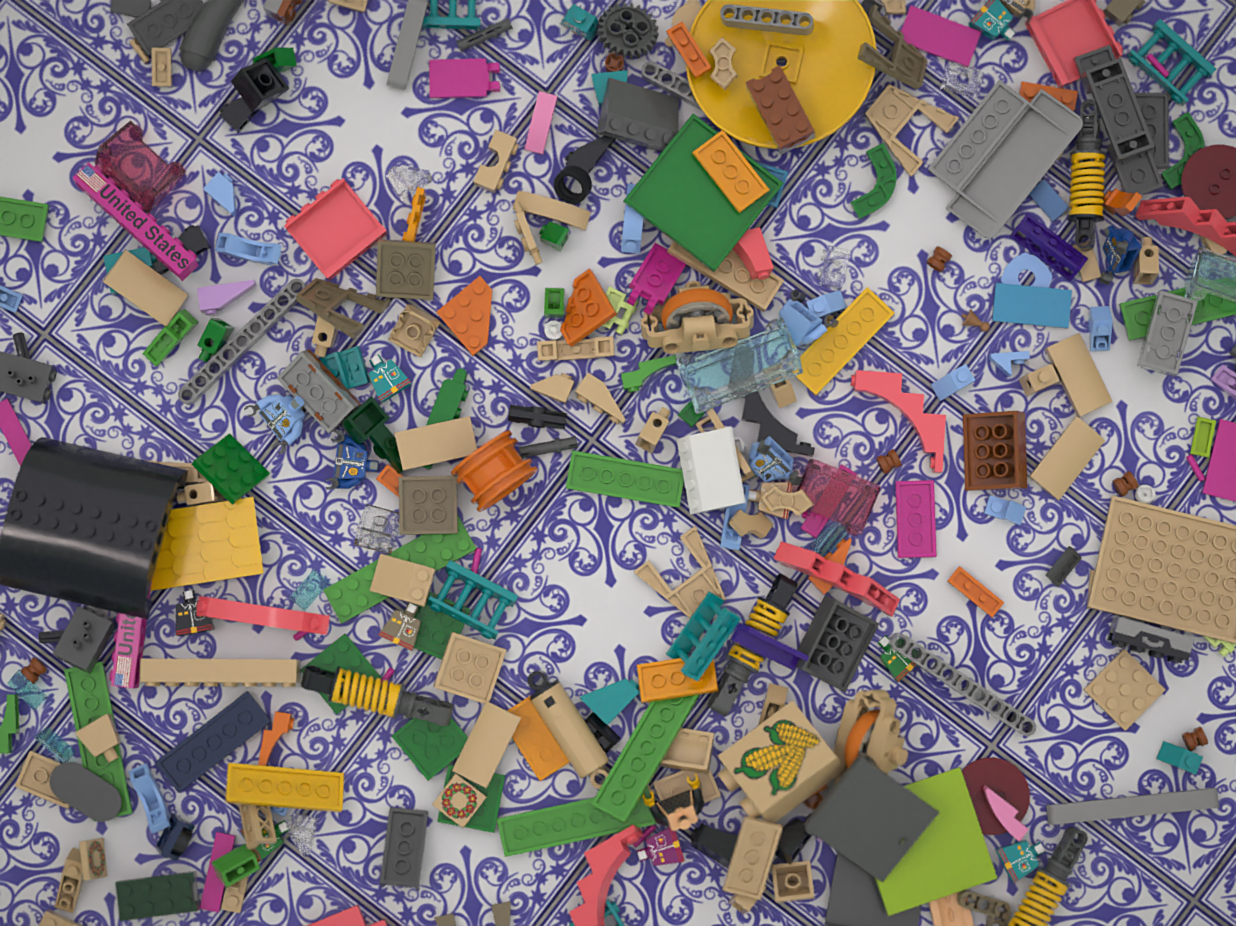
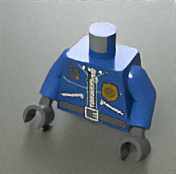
M1113 225L1108 226L1104 230L1107 239L1103 245V251L1109 266L1106 273L1103 272L1101 274L1099 282L1105 285L1110 284L1115 273L1130 271L1142 248L1132 231L1128 228L1116 229Z
M333 431L338 434V438H331V441L341 443H337L334 475L332 478L325 480H329L332 483L331 487H326L327 490L335 488L350 489L360 484L362 479H366L367 471L378 472L379 461L368 460L369 452L366 451L365 445L362 443L357 444L351 436L345 435L341 431Z

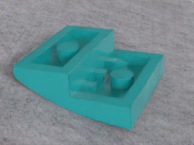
M360 346L320 357L321 362L348 390L370 383Z

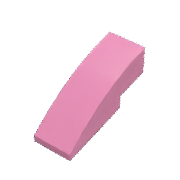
M539 91L525 150L543 155L558 100L556 95Z
M984 785L983 791L991 810L1005 829L1020 841L1029 829L1014 817L1018 811Z

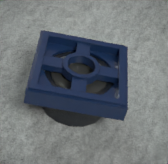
M172 814L171 819H169L170 826L164 829L155 849L161 856L178 861L179 856L184 853L191 840L195 826L178 815Z

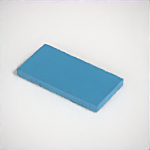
M995 283L992 321L1068 329L1072 290Z

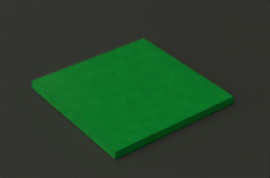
M693 113L623 202L711 271L715 272L784 183L738 148L770 189L769 192L741 213H738L692 154L693 151L718 133Z

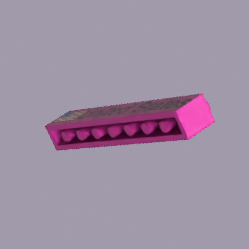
M88 162L73 177L75 184L181 281L187 278L199 266L195 253L190 249L188 251L183 248L184 244L177 237L173 239L169 235L170 231L162 225L160 227L153 215L144 213L142 211L144 208L137 201L133 203L129 199L130 195L124 189L120 191L112 178H106L103 176L104 172L97 165L93 167Z
M150 586L149 593H148V597H147V598H149V599H150L151 586ZM117 613L118 631L114 635L116 648L112 653L114 665L109 676L110 681H112L111 686L139 688L140 659L143 658L147 620Z

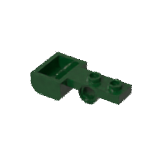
M371 396L344 419L342 425L357 444L369 438L374 444L373 450L375 454L381 459H387L396 472L400 474L403 472L396 438L384 425L390 418Z

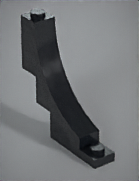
M742 345L739 348H735L727 395L745 398L741 421L760 424L757 442L764 441L770 436L786 452L813 457L815 448L806 442H800L799 445L796 444L798 434L781 424L762 401L754 377V351L751 350V347Z
M798 818L782 826L783 828L774 854L790 865L812 836L805 831L804 822ZM703 823L699 828H695L690 835L691 846L728 869L738 835L715 830Z

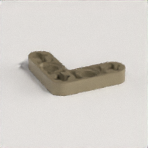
M968 890L958 893L957 903L959 906L988 915L986 926H992L994 923H998L999 926H1007L1011 911L1010 905L1007 902ZM968 897L975 901L974 903L965 902L963 898ZM986 899L988 906L986 909L981 910L980 902ZM998 907L1004 908V911H1003V912L997 911V910H998Z

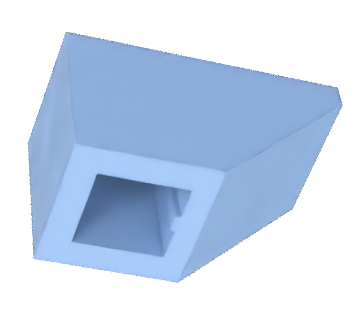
M1109 306L1090 307L1089 337L1091 351L1110 350L1113 319Z

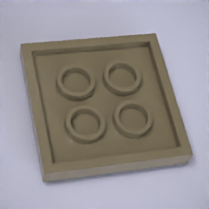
M378 239L376 296L433 300L436 243Z
M457 476L399 477L400 535L458 534Z

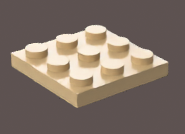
M451 632L433 687L484 704L486 701L490 702L506 649Z
M1123 649L1083 690L1126 731L1166 689Z

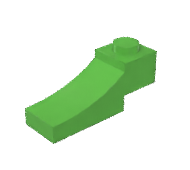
M186 309L179 311L142 354L156 367L159 366L199 322Z
M676 355L638 362L639 370L622 373L621 379L624 391L628 390V393L640 391L639 388L643 387L642 383L648 377L662 369L677 365Z
M18 694L7 695L6 711L0 727V753H13L12 733H20Z

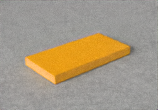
M721 130L692 152L738 213H741L769 192L770 189L724 130Z
M681 658L638 664L637 672L641 702L647 703L719 692L714 659L698 682L680 671L685 665Z
M529 697L507 710L521 718L512 739L539 781H542L569 763L566 755Z

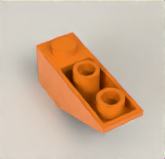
M849 538L847 541L842 539L836 545L838 549L833 554L829 552L824 558L844 565L852 539ZM812 576L807 578L822 595L833 587Z

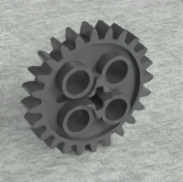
M623 2L622 7L618 3L615 4V8L609 6L608 11L604 10L603 15L600 16L597 25V35L600 36L599 42H604L603 48H610L608 53L615 51V57L622 54V58L625 59L626 55H629L632 60L634 55L638 59L641 53L646 56L648 50L652 51L653 46L656 45L659 35L657 33L659 27L655 26L656 20H651L653 14L647 15L646 8L641 11L640 5L634 8L632 2L630 6H627L625 2Z

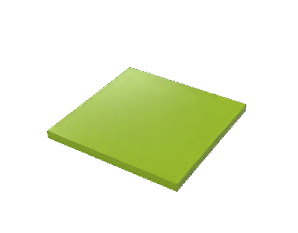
M957 767L904 785L905 788L937 809L939 814L885 880L881 882L875 878L887 916L997 879L961 768Z

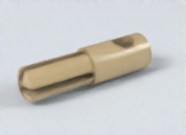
M136 38L131 40L130 44L145 64L148 63L150 59L143 51Z

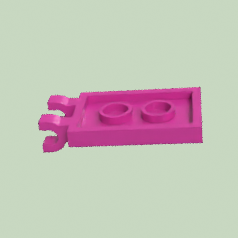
M486 58L429 60L430 99L487 97V92H500L499 81L489 82V73H500L499 62L487 64Z
M654 243L631 281L629 288L633 289L627 300V303L634 306L639 296L648 300L643 311L648 315H651L657 303L663 305L687 265L669 254L666 248L657 243Z

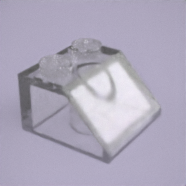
M405 165L392 167L388 170L389 174L386 175L389 184L401 201L416 192L417 187L422 188L433 181L429 170Z
M366 504L356 530L354 545L391 555L399 532V512Z
M295 812L288 817L286 827L289 828L288 833L301 855L307 857L311 853L319 817Z

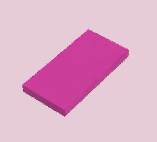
M910 6L901 32L904 34L903 39L908 45L912 43L918 50L966 68L969 67L981 35V31L914 6Z
M1220 419L1202 494L1236 502V423Z
M934 480L895 481L898 558L937 557Z

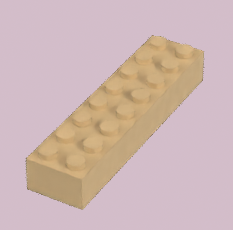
M140 659V682H145V686H160V682H165V686H179V683H184V686H199V683H204L206 687H218V683H223V686L237 687V683H243V687H257V683H262V687H276V683H282V687H295V683H300L301 660Z

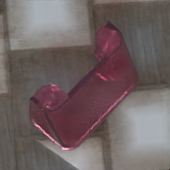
M130 120L99 146L95 165L104 172L107 178H112L120 190L124 189L130 195V199L133 202L137 201L144 208V212L149 213L185 176L186 171L180 163L171 162L168 165L142 141L143 131L141 127L135 125Z
M809 459L801 476L803 479L795 491L803 489L814 503L813 506L804 512L810 511L840 523L847 529L846 532L851 535H861L881 487L818 460Z

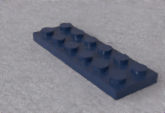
M246 691L155 763L175 790L180 793L268 725L271 720L250 692Z

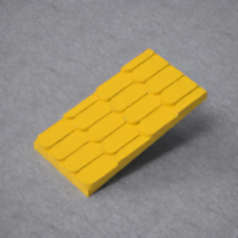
M254 497L242 498L233 505L229 501L172 509L150 591L264 574Z

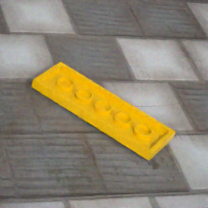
M867 287L836 319L839 321L838 325L835 328L828 327L827 332L819 337L788 370L816 396L895 312Z
M228 763L225 802L342 812L344 773Z

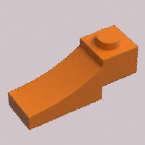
M1115 188L1112 191L1108 190L1102 198L1104 200L1102 206L1112 215L1118 213L1124 217L1134 209L1143 196L1137 192L1126 193Z
M275 711L272 730L264 729L258 765L268 766L273 749L284 733H289L290 730H293L295 718H292V714Z

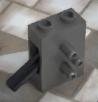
M16 333L13 335L17 356L0 351V392L45 404L46 400H49L51 396L50 385L56 379V367L31 360L24 333Z
M78 606L65 630L40 632L38 639L40 643L58 642L52 653L57 659L91 674L116 626L111 622L112 618L104 614L98 616L95 614V610L87 606L85 608Z

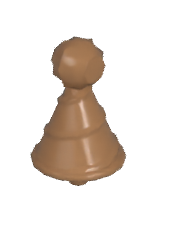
M972 309L968 311L967 315L963 313L961 316L965 318L962 326H978L982 332H987L990 329V324L988 322L982 323Z

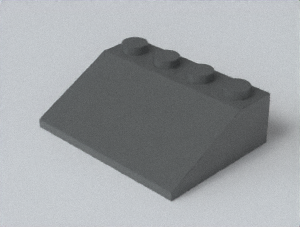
M608 78L596 134L662 152L678 133L679 98Z
M824 596L798 648V651L808 655L809 658L807 661L799 658L795 667L846 692L879 623L833 598Z

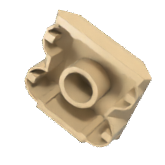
M407 304L400 313L399 320L392 329L388 340L418 357H422L440 321L438 318L423 312L414 305Z

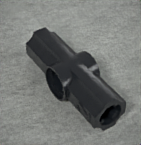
M511 404L508 421L524 423L537 428L549 427L565 430L567 413L549 411L546 408L536 406L524 407Z

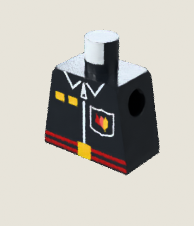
M195 591L183 592L185 603L176 605V636L215 630L211 617L196 615L198 601H196Z

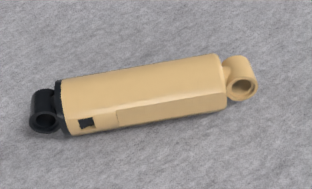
M536 670L528 676V685L536 693L530 696L529 699L578 776L584 778L589 775L591 784L595 788L600 789L603 783L596 781V775L601 773L607 778L609 771L603 765L609 762V758L560 681L557 679L550 683L548 675L544 671ZM535 675H540L543 678L541 685L534 683L533 678Z

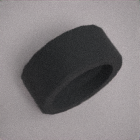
M574 165L567 166L556 176L554 189L559 198L566 203L578 204L589 195L592 190V181L588 173L582 168ZM564 177L575 178L580 183L582 192L574 193L570 191L565 185Z

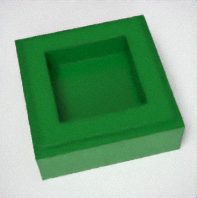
M690 401L678 416L692 428L705 413Z

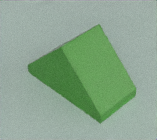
M545 288V318H564V288Z

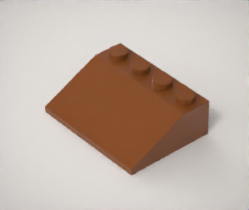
M1003 411L963 414L965 491L1027 489L1025 412Z

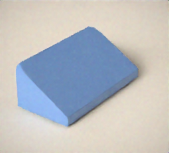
M1044 179L1029 194L1052 222L1069 208Z

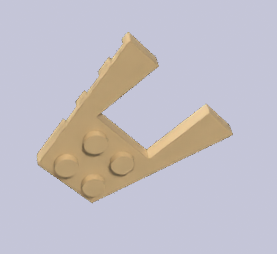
M889 84L864 115L907 174L912 177L924 161L899 142L895 136L916 110L921 112L945 133L952 128L959 117L953 116L943 109L936 108L926 101L915 98L911 94Z
M696 526L683 534L680 539L702 569L673 591H671L649 560L633 571L639 578L689 618L692 617L709 591L725 600Z

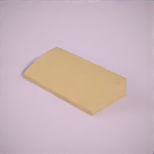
M126 249L103 279L105 284L164 326L169 324L188 296L186 292Z
M1080 333L1045 349L1077 417H1081L1113 402Z
M1076 416L1028 478L1059 501L1105 440Z
M486 701L452 771L487 788L521 718Z
M681 728L660 766L709 774L714 733Z

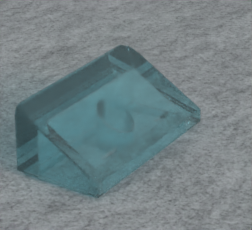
M836 519L809 546L824 558L850 532L839 519Z
M314 569L289 599L305 611L330 582Z
M20 670L7 683L34 711L48 698Z
M46 727L35 736V739L61 762H68L76 752L49 727Z

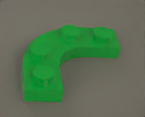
M1189 112L1171 122L1182 139L1184 154L1177 164L1160 174L1170 190L1181 184L1182 172L1190 157L1205 147L1203 135Z
M884 143L866 151L875 169L877 180L876 185L869 193L850 202L859 220L882 208L891 198L895 189L897 179L896 168Z

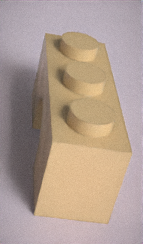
M495 130L488 148L489 151L499 156V161L493 167L481 164L473 181L474 185L492 193H496L497 189H501L504 182L502 176L504 172L508 173L512 163L509 161L511 155H515L519 147L517 138Z

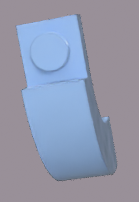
M628 184L627 195L636 184ZM625 205L621 252L640 254L643 217L627 205Z
M219 233L215 251L250 262L273 265L278 263L282 245L252 241L230 233Z
M742 484L746 503L726 508L720 547L740 549L741 536L732 528L729 521L739 509L745 513L750 485Z
M147 763L130 770L131 783L141 799L152 834L169 827V819L171 818L166 802Z

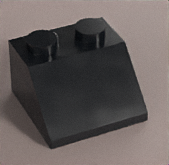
M268 58L241 69L231 80V83L252 112L267 106L289 89Z

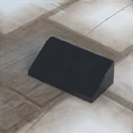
M594 712L585 720L605 754L621 739Z

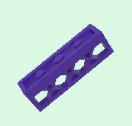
M1028 212L1010 234V237L1068 281H1071L1088 260L1087 257ZM1020 231L1026 238H1023L1017 232ZM1034 244L1040 246L1041 249L1036 248ZM1049 255L1053 256L1056 259V261H1053L1049 257ZM1064 267L1069 268L1073 273L1070 274Z
M740 622L737 624L730 639L793 671L799 658L807 661L809 658L808 655Z

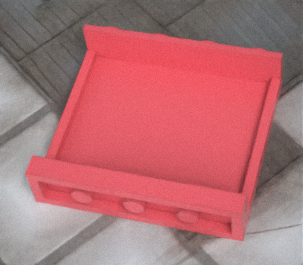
M1067 0L1035 17L1033 15L1029 23L1027 22L1028 18L1025 21L1030 35L1059 88H1063L1081 79L1073 60L1075 57L1108 45L1111 46L1115 59L1121 58L1123 55V48L1114 39V31L1110 25L1107 26L1104 20L1105 14L1101 8L1098 9L1095 3L1096 0Z
M344 178L335 180L330 185L331 188L328 191L320 192L315 197L316 200L313 203L305 204L300 209L301 212L297 216L292 215L286 220L287 224L284 225L286 230L328 281L376 244L378 239H382L388 234L387 230L379 223Z

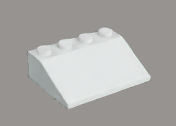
M732 427L677 439L690 515L746 503Z

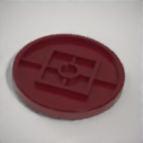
M1217 144L1204 147L1190 157L1182 172L1181 190L1183 196L1190 197L1200 210L1217 209L1225 220L1236 217V148Z
M988 757L975 760L961 770L982 834L999 835L1008 832L991 810L983 791L984 785L1018 811L1014 816L1018 821L1021 822L1030 803V791L1024 775L1016 766L1003 759Z

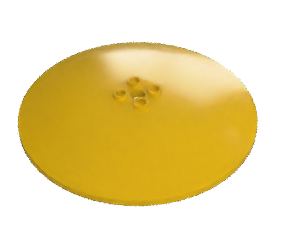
M708 0L699 11L690 30L691 36L712 67L711 71L695 79L686 65L689 85L700 109L716 127L724 130L727 135L760 148L778 149L747 91L745 82L753 78L755 80L761 79L771 74V69L778 66L776 64L778 59L783 58L787 61V64L781 68L815 130V138L798 147L820 141L843 127L860 109L869 93L875 76L876 68L857 59L860 46L865 42L876 50L872 25L866 12L857 0ZM732 4L806 12L813 17L814 29L809 35H796L727 27L721 21L720 10L724 5ZM728 13L725 15V18H732L734 14ZM747 15L743 19L751 20L753 16ZM765 17L762 21L767 23L770 22L772 19L770 17ZM784 19L781 23L787 25L791 21ZM804 21V22H802L800 25L803 26V27H806V26H808L810 23L807 22V21ZM721 38H724L736 48L732 58V68L738 77L726 90L722 89L710 77L715 69V60L709 51Z

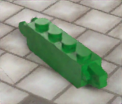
M458 368L452 380L446 379L443 381L426 426L459 419L462 411L459 407L462 401H466L469 391H466L467 386L464 385L467 377L465 369ZM433 464L422 467L430 470Z

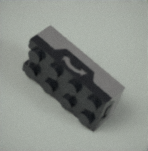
M1122 617L1112 619L1107 640L1111 641L1113 646L1120 648L1129 646L1131 651L1137 653H1145L1147 651L1149 652L1148 656L1155 658L1168 657L1167 661L1176 664L1182 663V661H1189L1194 642L1192 637Z

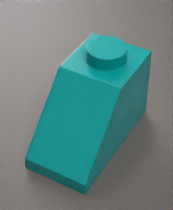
M1163 741L1156 759L1196 775L1203 756Z

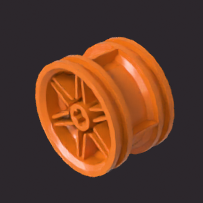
M510 430L499 434L479 447L451 471L452 476H458L457 483L462 484L465 482L474 494L471 502L472 504L479 505L477 507L478 512L488 509L508 496L538 471L536 466L531 467L533 461L530 458L523 460L514 447L518 441L516 438H510L512 435Z

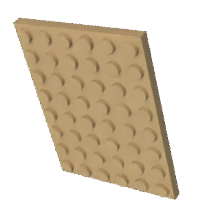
M1112 495L1087 608L1236 644V526Z

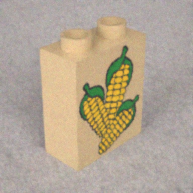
M792 700L718 755L725 769L717 775L731 793L738 787L742 789L747 797L740 801L739 804L749 817L757 819L762 816L765 821L775 823L845 770L833 751Z

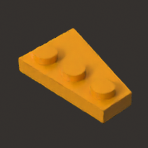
M417 187L416 194L413 196L411 206H413L412 212L409 213L407 218L408 230L407 232L404 231L402 241H415L427 196L424 188Z

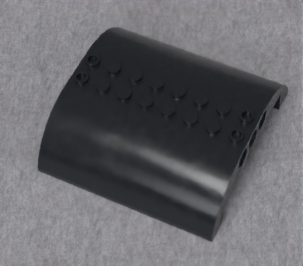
M45 437L39 438L30 447L21 464L0 536V585L148 620L153 602L147 598L175 494L177 488L184 489L188 470Z

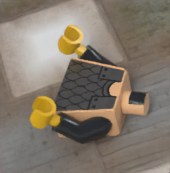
M696 774V780L693 782L687 776V782L693 788L692 791L691 789L659 801L656 805L652 791H649L650 799H646L643 794V802L645 805L650 806L649 810L657 824L669 826L672 831H676L678 829H688L691 824L698 821V814L701 813L704 807V799L701 788H698L700 786V779Z

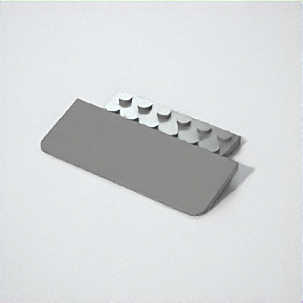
M999 79L928 168V171L957 192V195L946 207V210L983 237L992 238L996 236L1082 129L1083 121L1079 115L1041 89L1033 100L1028 102Z

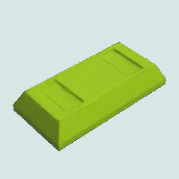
M1197 417L1190 454L1209 458L1216 420Z

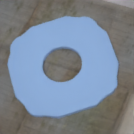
M1022 253L1014 257L1004 268L1003 275L1001 276L1003 284L1021 285L1018 281L1019 273L1023 270H1029L1035 276V281L1031 286L1049 288L1052 280V274L1048 266L1036 256L1028 253Z

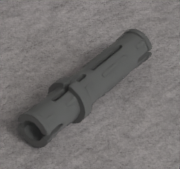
M506 18L494 25L491 23L488 25L489 27L461 40H457L460 51L463 52L494 37L495 39L498 37L497 35L513 29L509 19Z
M576 436L564 439L555 438L553 441L519 446L521 458L552 452L561 453L563 450L578 448Z

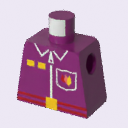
M670 827L646 838L648 847L637 850L640 862L651 858L654 866L685 861L676 831H672Z

